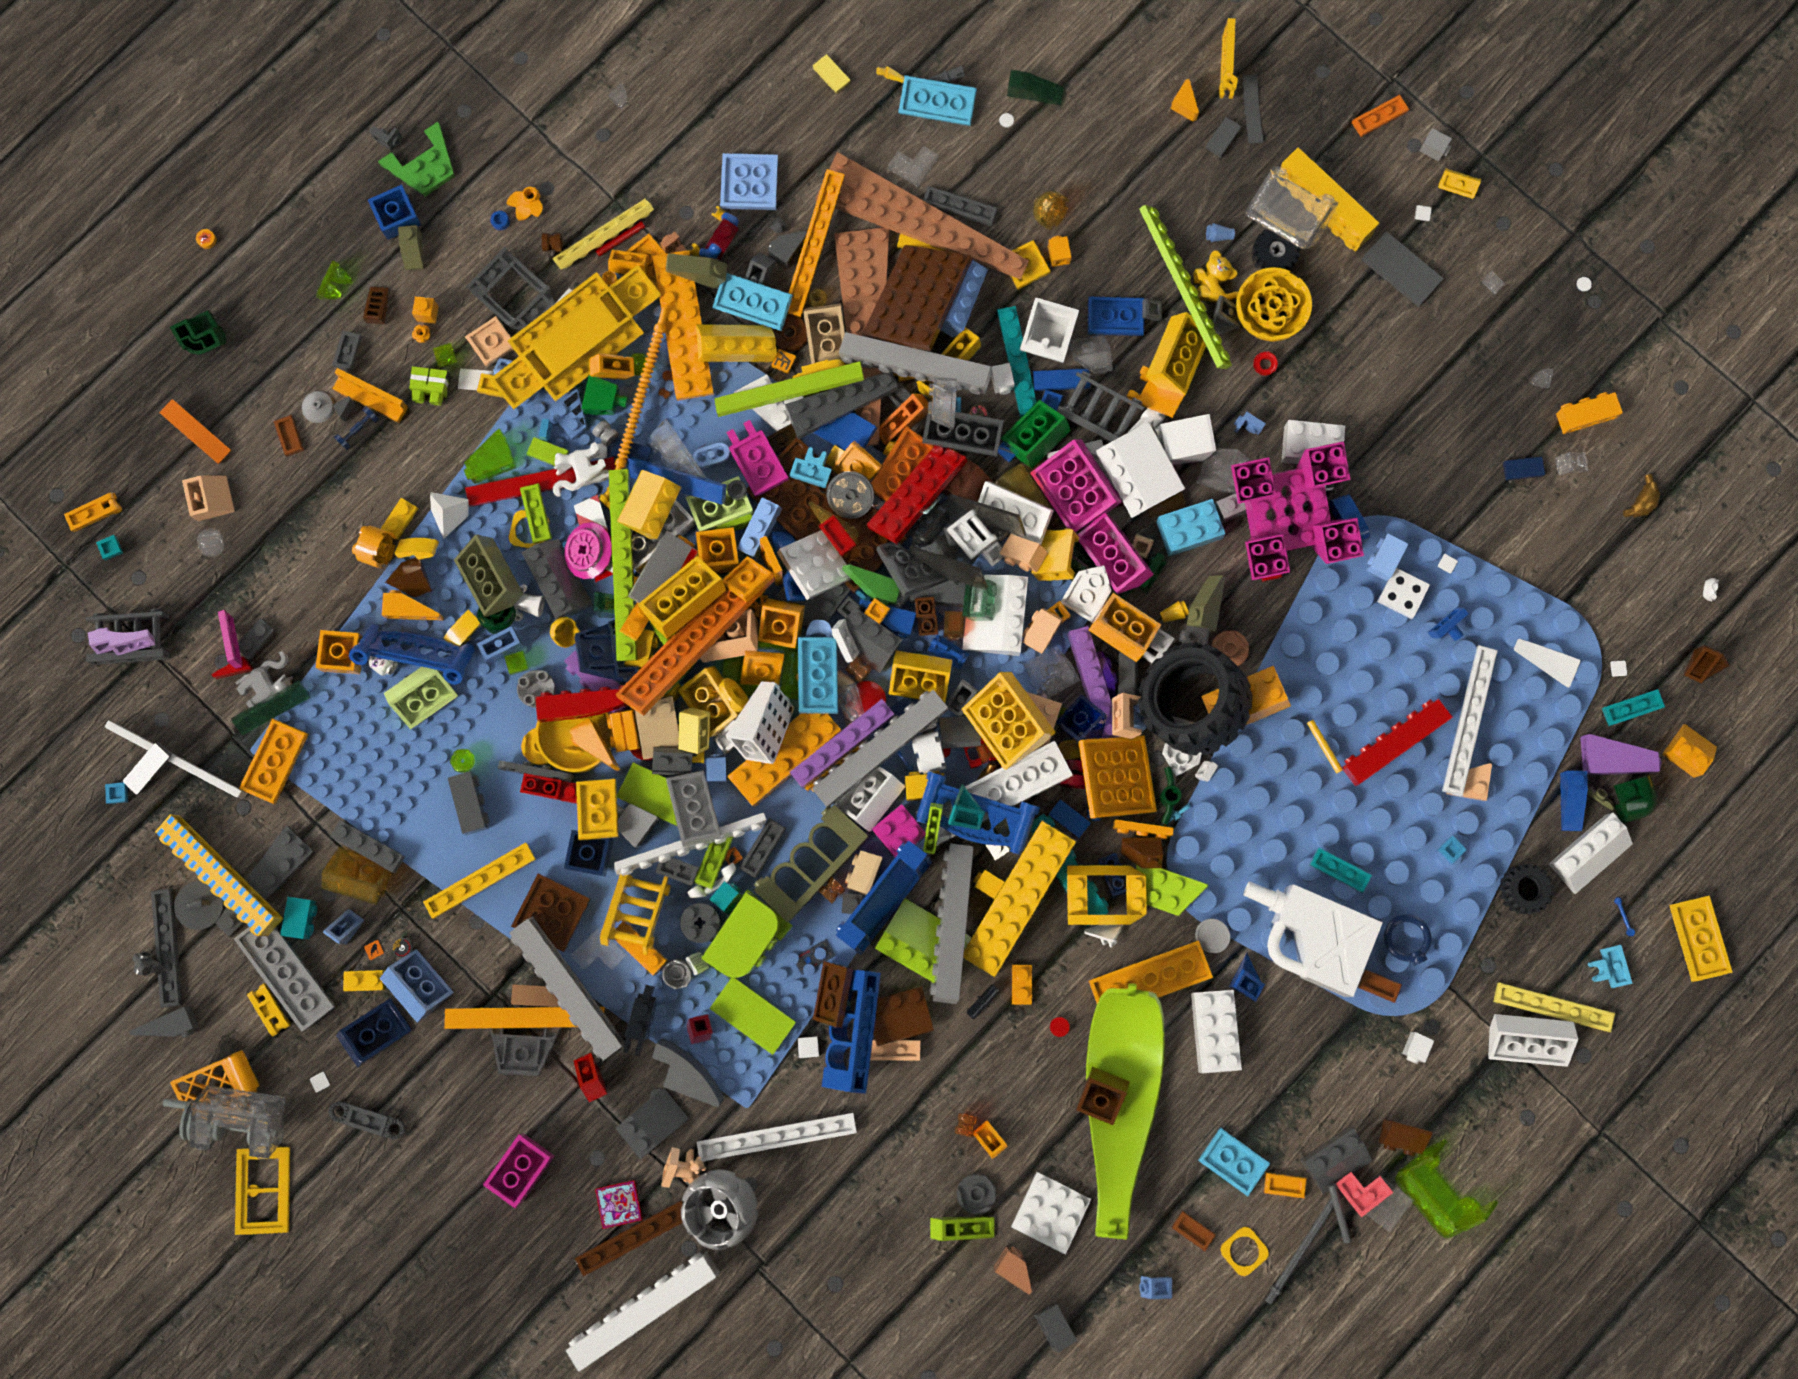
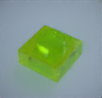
M451 343L433 348L439 368L457 362Z
M524 651L504 656L509 675L529 670Z

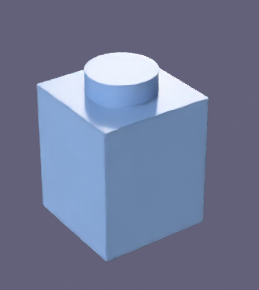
M722 754L711 755V758H706L707 782L728 783L727 758L723 757Z

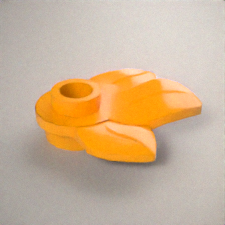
M526 187L523 191L514 192L506 202L507 205L516 207L518 221L526 220L531 214L539 217L543 210V205L539 201L540 193L535 187ZM529 195H534L532 199L528 198Z

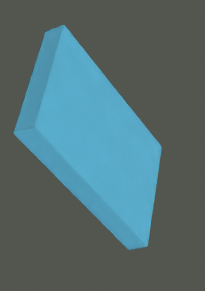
M1222 1128L1218 1129L1198 1159L1199 1162L1246 1196H1249L1270 1165L1268 1161Z

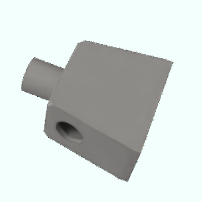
M617 804L618 831L632 846L638 849L657 824L659 818L632 804H629L625 809Z

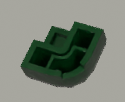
M210 310L193 318L184 319L170 327L183 350L191 354L201 355L209 353L226 344L225 333L222 327L218 326Z
M1651 776L1614 785L1620 803L1615 805L1619 820L1623 824L1645 818L1654 811L1657 805V793Z

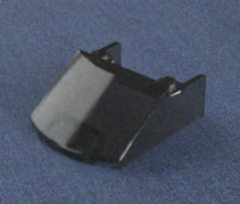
M950 494L947 496L948 499L941 504L937 502L930 512L921 518L912 534L913 541L912 546L910 545V550L913 555L956 585L961 582L987 590L988 585L981 569L972 566L982 552L973 559H970L959 545L949 548L943 528L951 526L970 510L974 509L977 513L976 516L980 517L981 522L991 534L997 536L998 539L995 542L1004 540L1009 533L1021 537L1026 536L1027 533L1021 517L1013 512ZM985 537L980 538L982 541L986 540Z

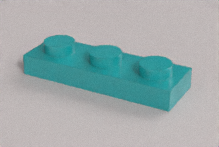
M1657 689L1602 708L1608 726L1662 709L1665 705Z
M1317 848L1309 866L1360 893L1364 892L1372 876L1321 848Z

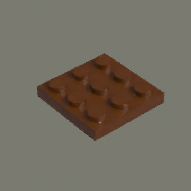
M538 873L511 927L516 928L528 918L533 917L556 949L565 952L591 899Z

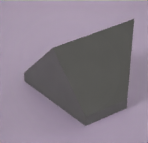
M1219 296L1214 308L1212 321L1216 334L1221 335L1240 328L1241 322L1237 315L1236 305L1224 296Z
M962 679L946 703L948 710L956 716H964L965 714L961 709L979 691Z

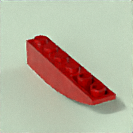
M624 685L618 686V689L601 687L599 691L581 689L579 693H572V691H561L558 695H552L551 692L541 693V696L535 697L537 720L542 723L582 719L628 706L616 696V693Z

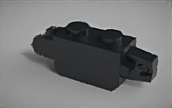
M646 984L643 994L639 993L638 997L635 998L625 1034L627 1038L623 1050L624 1053L628 1054L632 1039H636L639 1041L635 1049V1056L640 1057L644 1042L647 1041L657 1006V1002H655L656 997H652L655 986Z

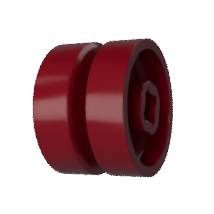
M1065 760L1073 776L1058 785L1068 788L1086 789L1082 761Z

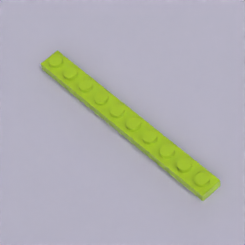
M1148 205L1142 206L1139 210L1217 368H1229L1232 366L1230 355L1224 350L1221 344L1222 339L1216 334L1213 328L1214 323L1207 316L1206 307L1200 301L1199 293L1190 281V274L1182 265V258L1174 249V242L1166 233L1167 228L1161 222L1158 210Z
M609 470L616 655L618 662L637 661V641L619 631L635 606V600L628 597L634 586L632 529L617 522L630 495L629 470Z

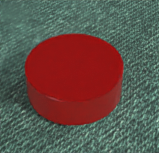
M1056 1017L1050 1022L1049 1028L1054 1036L1063 1037L1069 1032L1070 1026L1065 1018Z

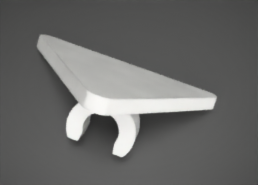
M1098 925L1086 929L1084 932L1087 935L1100 938L1103 945L1109 943V946L1113 947L1117 944L1116 939L1123 925Z

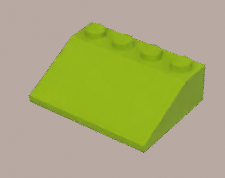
M904 898L875 949L935 983L932 968L933 963L936 964L937 956H934L935 944L939 942V937H936L937 925H940L941 919ZM965 934L964 950L972 938Z

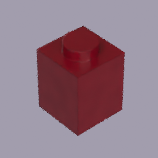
M708 1014L688 1019L687 1030L691 1044L711 1040L713 1031Z

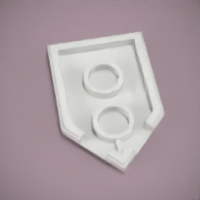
M1105 565L1078 571L1061 600L1065 607L1092 623L1112 591Z
M1173 716L1175 723L1179 725L1195 723ZM1166 743L1162 752L1169 766L1172 767L1175 777L1200 764L1202 753H1198V755L1184 754Z

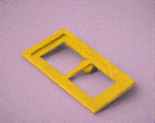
M290 1147L237 1149L235 1235L289 1232ZM279 1158L278 1188H259L255 1184L248 1187V1160ZM278 1192V1221L247 1223L248 1195L255 1197L259 1193Z

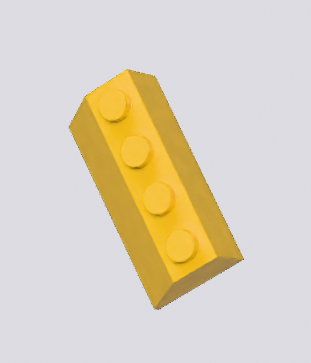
M1188 312L1171 316L1146 375V378L1158 388L1186 395L1206 347L1192 316Z
M696 325L699 362H772L777 355L775 335L771 327L765 325Z
M696 556L643 599L638 606L654 627L668 639L722 595L726 589L722 579Z

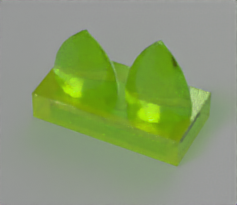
M332 260L316 293V297L323 299V297L326 299L341 298L340 291L331 281L338 284H350L353 282L349 274L339 267V263Z

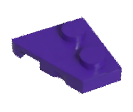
M1100 651L1096 654L1112 703V698L1116 696L1115 683H1118L1115 672L1111 673L1109 657L1105 658L1103 651Z

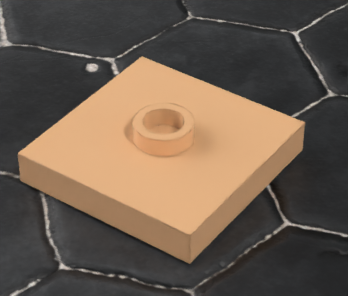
M497 316L465 336L486 367H489L498 361L499 358L514 350L507 342L511 336Z

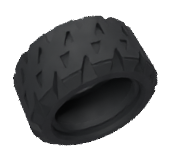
M1184 643L1182 647L1175 646L1163 652L1164 657L1156 658L1147 669L1149 674L1142 678L1139 693L1142 697L1138 699L1140 714L1145 718L1143 720L1145 725L1166 744L1184 754L1198 755V753L1207 755L1219 751L1221 745L1227 747L1238 737V730H1244L1250 717L1248 709H1252L1253 696L1249 689L1251 685L1247 676L1230 658L1208 644ZM1200 674L1216 675L1219 682V696L1212 711L1196 723L1189 725L1176 724L1172 716V703L1180 686L1188 679Z

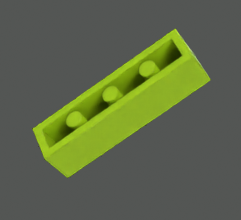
M930 804L923 852L935 854L943 804Z

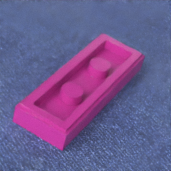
M225 610L219 611L218 616L227 662L236 669L242 667V659L234 618Z

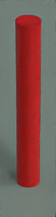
M640 221L596 249V254L600 257L644 229L645 225Z

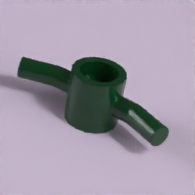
M1171 766L1164 768L1168 784L1160 795V801L1166 807L1165 814L1160 822L1164 826H1168L1173 815L1174 806L1181 799V791L1175 786V777ZM1166 792L1174 793L1176 800L1168 801L1166 799Z

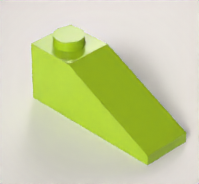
M994 1217L930 1218V1238L940 1241L994 1238Z

